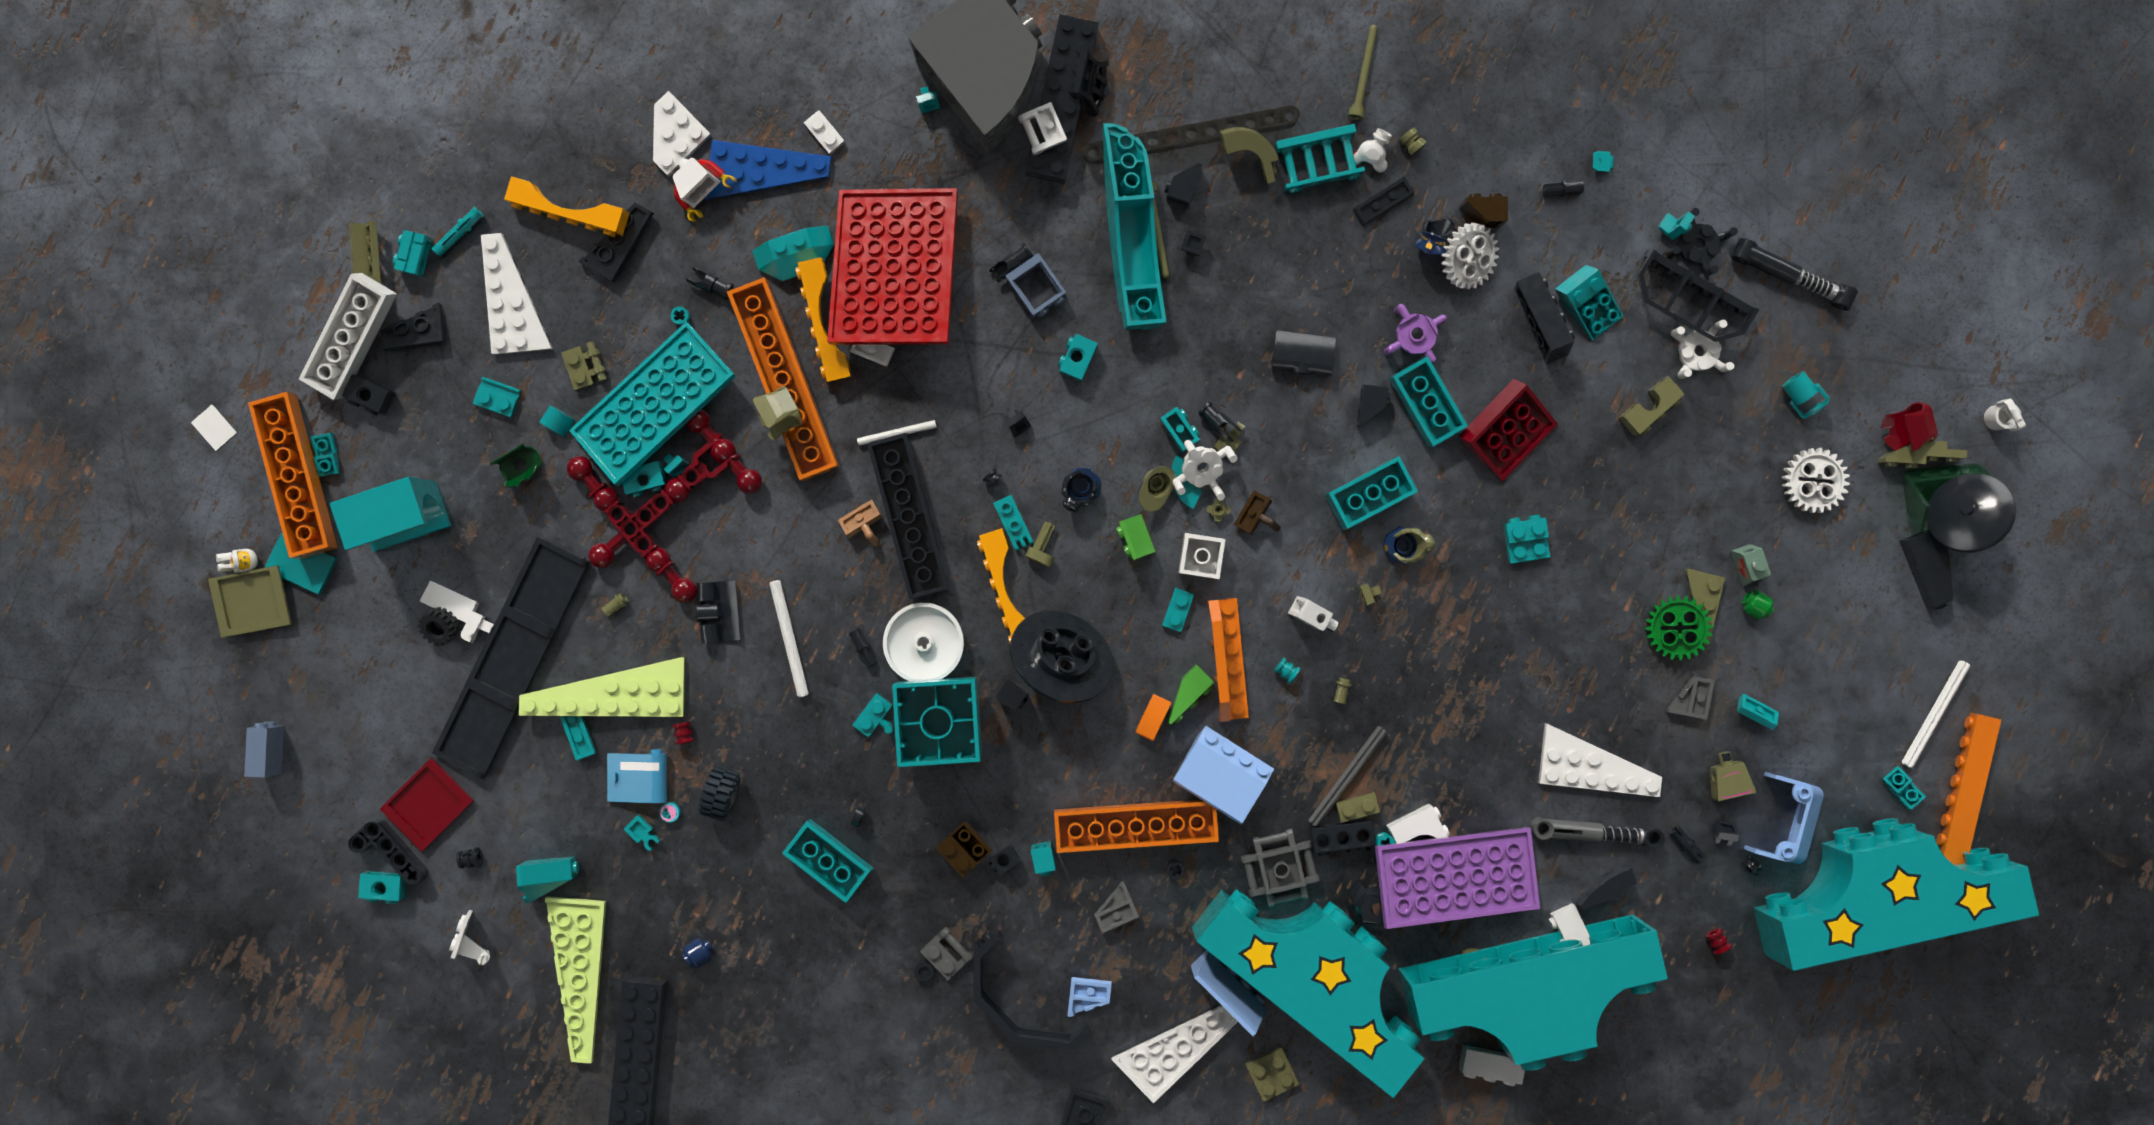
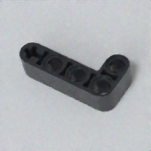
M382 819L366 823L348 841V847L354 853L363 852L374 846L408 884H417L428 876L427 867L389 824ZM374 824L379 828L378 834L373 831ZM359 838H361L364 842L363 847L359 846L358 844ZM387 839L392 842L391 849L386 845ZM400 855L405 857V864L400 862Z

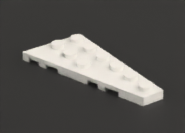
M502 233L481 235L491 353L499 355L552 350L553 347L540 322L529 292L522 281L521 274L515 265L504 235Z
M1221 1005L1111 1059L1154 1103L1238 1021Z

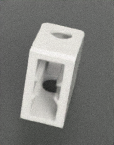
M1297 596L1288 612L1293 617L1321 631L1327 629L1334 632L1338 626V621L1331 618L1333 613L1303 597Z

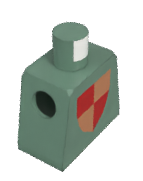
M1749 544L1731 550L1743 587L1771 576L1762 548Z

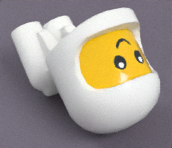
M251 549L232 550L229 553L216 554V561L219 562L217 564L218 572L234 571L238 573L251 571L257 566L258 562L256 553Z

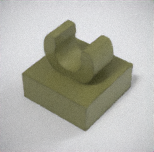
M1368 583L1358 586L1364 605L1375 603L1373 596L1382 593L1379 586L1370 588Z

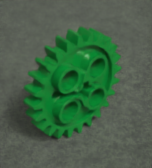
M1676 595L1675 601H1673L1671 596H1668L1667 603L1661 599L1660 603L1662 606L1654 605L1656 612L1649 611L1648 613L1653 617L1652 619H1646L1647 622L1651 623V626L1645 627L1646 630L1651 631L1646 637L1654 639L1650 645H1658L1655 649L1656 652L1663 649L1662 656L1664 657L1670 653V659H1674L1675 655H1678L1679 660H1682L1683 655L1690 659L1691 652L1698 656L1697 649L1705 650L1702 644H1710L1706 637L1713 636L1712 633L1708 632V629L1714 628V626L1707 623L1712 620V617H1705L1709 611L1701 610L1702 603L1696 606L1695 598L1688 602V596H1685L1683 601L1679 595ZM1691 611L1695 617L1692 622L1687 623L1684 620V615L1686 612ZM1666 612H1671L1674 619L1671 623L1667 624L1663 621V615ZM1678 622L1684 626H1698L1697 629H1681L1680 633L1675 629L1661 630V626H1677ZM1671 632L1674 634V641L1669 644L1665 643L1664 635ZM1687 632L1695 634V640L1691 643L1685 641V634Z

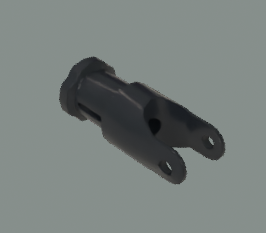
M1023 243L1022 247L1013 254L1009 253L992 266L989 272H994L1001 266H1008L1006 272L997 279L999 283L1006 279L1007 274L1034 255L1026 244Z
M695 267L692 268L695 272L705 276V279L701 282L686 279L689 284L711 294L714 292L723 296L724 300L729 299L727 291L734 289L733 283H725L715 275Z
M1210 401L1203 405L1198 415L1206 418L1211 423V426L1230 442H1234V440L1226 434L1225 427L1228 423L1238 431H1242L1228 416L1216 410Z

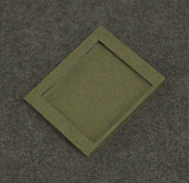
M279 565L208 579L221 638L292 624Z

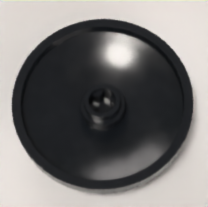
M1978 473L1964 474L1948 480L1932 495L1926 512L1927 524L1933 536L1943 546L1963 553L1980 552L1995 546L2008 535L2015 522L2016 505L2008 488L1996 478Z

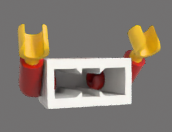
M694 158L689 160L682 159L678 163L680 169L673 175L675 182L674 198L684 211H688V219L692 222H697L694 218V213L699 218H702L703 214L700 210H694L693 208L720 183L719 178L722 179L723 185L728 188H732L727 183L730 178L734 182H737V180L731 175L724 174L725 171L713 161L705 159L697 161Z

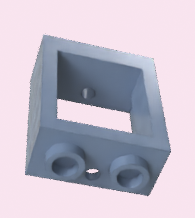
M1039 253L1006 275L1007 281L1033 318L1044 316L1049 312L1048 308L1053 304L1058 306L1065 301L1066 291ZM1040 266L1058 294L1034 309L1016 282Z

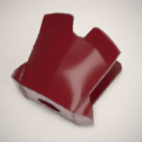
M1915 402L1910 404L1904 411L1885 415L1881 424V429H1888L1890 431L1889 435L1884 438V441L1895 451L1904 447L1909 442L1911 443L1912 450L1917 451L1927 442L1934 441L1938 436L1932 408L1923 402Z

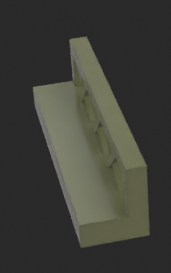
M369 221L366 224L350 223L349 238L352 274L363 273L381 284L376 221Z

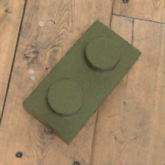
M1374 792L1335 803L1341 823L1380 813Z

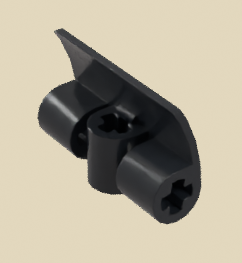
M1277 330L1271 369L1292 371V373L1301 375L1317 374L1331 376L1336 338Z
M735 580L696 583L698 600L697 618L700 624L701 644L740 640Z

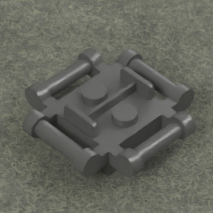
M1292 829L1267 837H1253L1256 853L1241 856V862L1244 863L1250 887L1248 890L1249 896L1266 894L1269 908L1302 899V901L1307 900L1306 884L1320 881L1311 852V840L1296 844ZM1288 840L1289 846L1262 852L1261 846ZM1299 850H1303L1309 874L1306 877L1303 874ZM1258 860L1264 887L1257 886L1252 861ZM1298 887L1300 890L1297 892L1288 893L1276 897H1273L1272 895L1273 893L1286 891Z

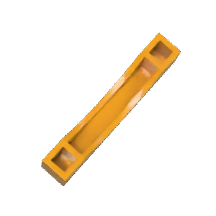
M512 176L504 200L511 203L510 207L522 210L523 207L528 208L530 213L539 216L541 213L548 214V218L556 221L562 218L566 220V223L573 226H578V223L583 224L585 229L594 232L600 229L603 230V234L615 237V234L623 236L629 217V212L623 208L605 203L584 210L561 208L552 204L533 183Z
M820 257L798 262L796 274L798 280L802 279L803 287L800 288L803 300L807 299L808 307L805 309L808 319H812L813 327H810L812 338L817 339L818 347H815L817 358L822 360L823 366L820 367L822 378H826L828 382L850 377L852 373L848 357L836 345H829L827 342L828 334L822 321L821 296L828 279L824 259Z
M1001 528L980 535V540L977 543L980 552H985L986 559L983 562L986 571H991L993 578L989 580L993 591L997 590L999 597L996 598L999 610L1003 609L1005 616L1002 617L1005 629L1009 628L1011 636H1008L1010 642L1016 627L1025 618L1016 610L1006 592L1004 563L1009 546L1004 531Z

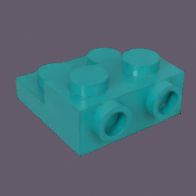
M1540 514L1528 516L1526 521H1521L1519 517L1508 519L1509 523L1503 524L1509 564L1550 557L1546 517L1541 518Z

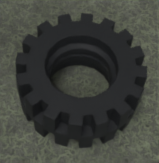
M434 607L419 620L418 628H421L419 632L424 635V639H428V643L431 644L433 642L436 646L438 644L443 646L456 636L459 631V622L455 621L457 618L452 616L453 613L451 611L447 612L446 608L441 610V607L436 609ZM434 622L439 623L444 631L439 630Z

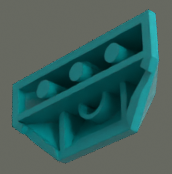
M828 225L810 227L769 240L752 250L759 271L778 280L786 281L797 277L796 268L798 267V262L823 257L825 262L834 247V242Z

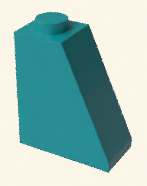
M576 857L527 860L517 865V887L519 891L525 893V896H523L524 903H530L577 877L579 863L576 862Z

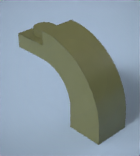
M1232 127L1220 131L1223 147L1227 154L1239 150L1255 152L1260 159L1264 180L1267 183L1275 182L1274 175H1277L1275 164H1271V162L1279 159L1275 149L1263 135L1244 127Z

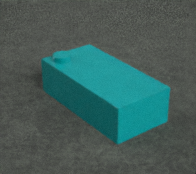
M1428 356L1388 378L1428 447H1434L1468 426Z
M1400 456L1325 494V497L1342 530H1346L1417 493L1418 490Z
M812 819L805 822L782 853L845 903L853 897L874 869Z

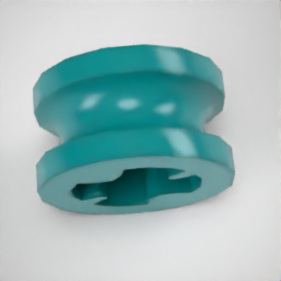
M678 306L671 311L670 317L675 324L682 326L686 321L689 322L690 313L685 308ZM684 311V320H676L678 318L676 316L677 312L683 313Z

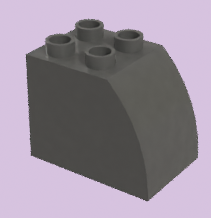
M955 0L910 35L908 39L915 61L989 154L1013 131L1019 122L1018 116L1025 113L1030 103L1039 72L1038 49L1043 45L1038 37L1042 33L1028 14L1021 19L1017 16L1018 13L1013 6L1017 2L1016 0Z

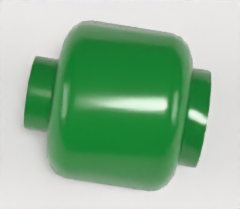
M1760 590L1749 591L1742 600L1743 610L1757 620L1764 617L1768 618L1774 611L1772 607L1773 599Z

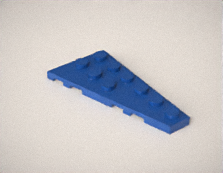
M712 140L709 160L725 171L724 174L735 177L737 182L730 178L727 183L732 188H728L723 185L722 179L719 178L720 183L704 200L829 178L832 157Z

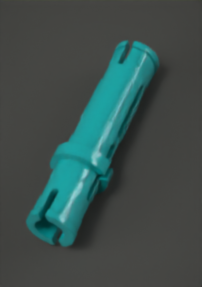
M473 207L463 218H459L457 220L458 223L431 249L439 257H442L467 231L470 232L472 230L471 227L484 216L482 212Z

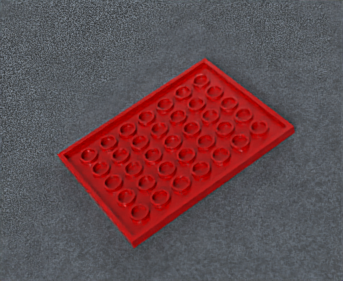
M957 188L839 190L827 340L829 345L949 344L958 205Z

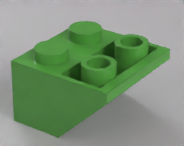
M1141 514L1118 523L1119 527L1116 530L1119 538H1124L1126 546L1123 548L1127 558L1131 557L1133 561L1155 552Z

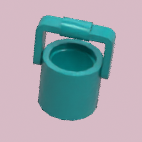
M1804 371L1794 375L1782 385V388L1792 399L1790 404L1802 418L1817 414L1825 409L1824 406L1830 401L1829 395L1820 384H1814ZM1819 391L1825 400L1804 413L1798 405L1803 404Z

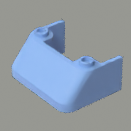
M1765 772L1764 776L1793 784L1792 796L1798 802L1788 841L1780 842L1776 847L1775 853L1746 845L1744 849L1784 862L1801 864L1808 856L1824 797L1823 791L1811 784Z

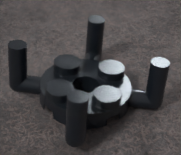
M1698 208L1689 211L1695 217L1700 213ZM1693 218L1690 223L1692 224L1691 229L1685 235L1681 234L1677 246L1669 249L1666 255L1669 258L1681 255L1684 260L1695 265H1701L1704 275L1709 277L1719 271L1716 265L1710 267L1709 261L1719 253L1720 241L1733 237L1738 233V230L1732 227L1725 232L1717 234L1711 225L1696 224L1695 218ZM1695 239H1700L1703 242L1702 249L1695 248Z

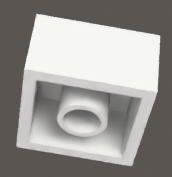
M1184 533L1178 573L1220 579L1225 539Z

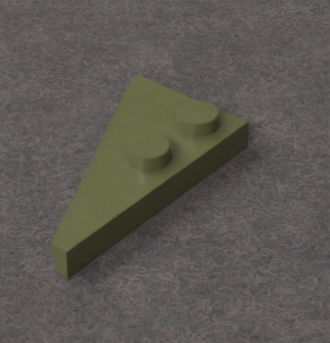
M1687 568L1685 569V575H1687L1690 586L1688 588L1692 599H1696V606L1702 603L1701 610L1709 611L1705 617H1712V620L1707 623L1714 626L1725 578ZM1713 628L1708 629V632L1712 633ZM1707 636V637H1706V639H1707L1709 642H1710L1711 636Z

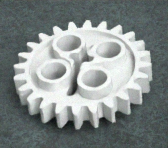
M1471 223V225L1464 224V227H1458V232H1452L1453 239H1447L1450 244L1449 246H1444L1447 253L1442 254V256L1446 257V260L1441 264L1446 265L1443 272L1448 273L1446 279L1451 280V284L1465 289H1470V287L1476 288L1477 284L1483 285V279L1489 280L1488 273H1494L1491 268L1492 266H1497L1494 259L1499 258L1498 255H1495L1499 248L1494 246L1498 240L1493 239L1495 233H1491L1490 228L1476 223Z
M1810 448L1807 452L1803 450L1800 451V455H1794L1795 461L1787 462L1791 467L1783 469L1788 475L1782 476V479L1787 480V483L1782 484V487H1788L1784 494H1791L1788 501H1796L1794 507L1802 505L1801 511L1809 509V513H1815L1816 510L1818 513H1822L1824 509L1826 511L1831 510V505L1833 507L1838 506L1837 500H1844L1841 493H1848L1844 486L1850 485L1849 482L1845 481V478H1848L1850 475L1843 473L1847 467L1840 466L1843 460H1835L1837 454L1830 455V450L1822 452V448H1817L1816 450ZM1805 465H1808L1810 468L1809 474L1804 472ZM1825 467H1827L1830 472L1828 477L1824 474ZM1802 477L1806 479L1815 478L1816 480H1831L1833 481V484L1824 482L1817 483L1815 481H1800L1798 478ZM1803 485L1807 486L1808 491L1806 494L1802 492ZM1823 487L1827 489L1826 496L1822 494Z

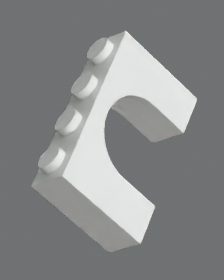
M1430 804L1386 825L1390 835L1395 840V844L1407 842L1419 835H1431L1435 838L1450 836L1446 825L1442 826L1439 820L1441 818L1437 807L1433 808Z

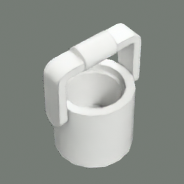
M2012 399L1997 402L1996 405L1989 407L1984 414L1985 424L1992 430L2010 429L2011 432L2026 427L2021 411Z

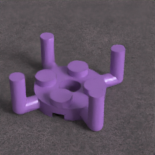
M1399 304L1394 309V313L1401 315L1403 320L1396 329L1397 341L1384 349V354L1389 356L1402 348L1409 354L1417 355L1424 353L1426 357L1428 356L1431 363L1434 364L1436 357L1431 348L1436 342L1437 326L1446 322V315L1442 314L1433 320L1422 314L1414 313L1410 315L1405 305ZM1413 329L1421 330V339H1414L1412 337Z

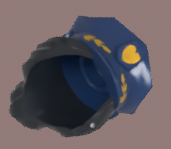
M1446 217L1436 221H1425L1419 236L1420 239L1415 241L1416 247L1426 254L1442 255L1447 253V250L1444 249V246H1449L1450 244L1447 239H1453L1452 232H1457L1452 219Z
M1076 467L1064 477L1061 493L1065 498L1062 503L1067 511L1076 512L1080 507L1091 504L1100 495L1101 479L1094 473V470L1088 467Z

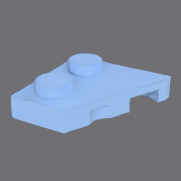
M1072 977L1067 1017H1072L1075 1013L1083 1010L1086 1012L1096 1006L1109 1004L1112 981Z

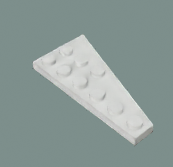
M1545 723L1538 783L1660 797L1661 776Z

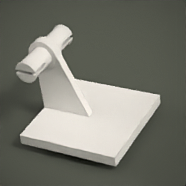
M469 910L459 920L456 928L459 934H456L453 938L449 951H453L451 955L453 959L458 954L476 959L479 964L482 963L481 965H484L490 959V952L481 948L465 935L473 912Z

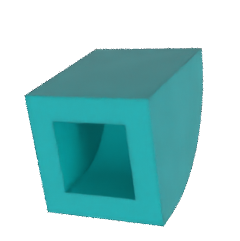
M549 406L539 423L565 437L575 419L556 407Z

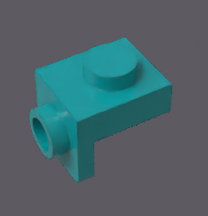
M1688 211L1677 220L1668 213L1664 216L1658 229L1674 240L1681 234L1685 235L1691 229L1692 224L1690 223L1695 216Z

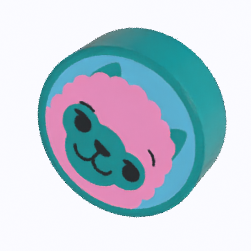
M667 802L662 805L659 814L663 821L671 823L680 817L681 809L677 803Z

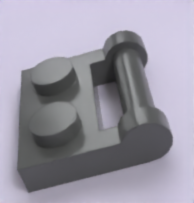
M945 926L920 952L948 981L974 955L970 951L968 952L949 933L950 930ZM944 938L962 957L959 961L940 942L941 939Z

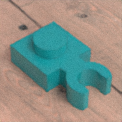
M640 814L624 828L636 843L643 840L644 847L649 851L653 849L649 843L650 840H654L656 843L661 841L657 835L649 833L653 827Z

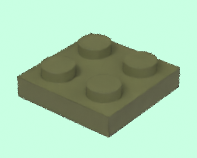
M1282 1047L1245 1063L1263 1102L1300 1085Z

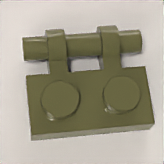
M593 341L586 343L588 351L585 353L581 346L561 352L575 391L595 385L594 376L598 377L599 382L607 380L605 376L606 369L601 364L599 358V349L595 347ZM588 359H591L594 368L591 370L587 363Z

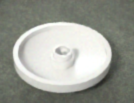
M915 603L899 610L887 624L883 636V650L888 664L899 676L908 681L935 680L946 677L958 665L964 649L963 632L957 619L945 608L932 603Z

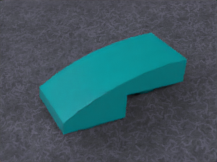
M333 432L311 436L316 455L313 459L318 477L340 473Z
M1896 766L1882 779L1909 811L1926 798L1912 783L1913 780L1899 766Z

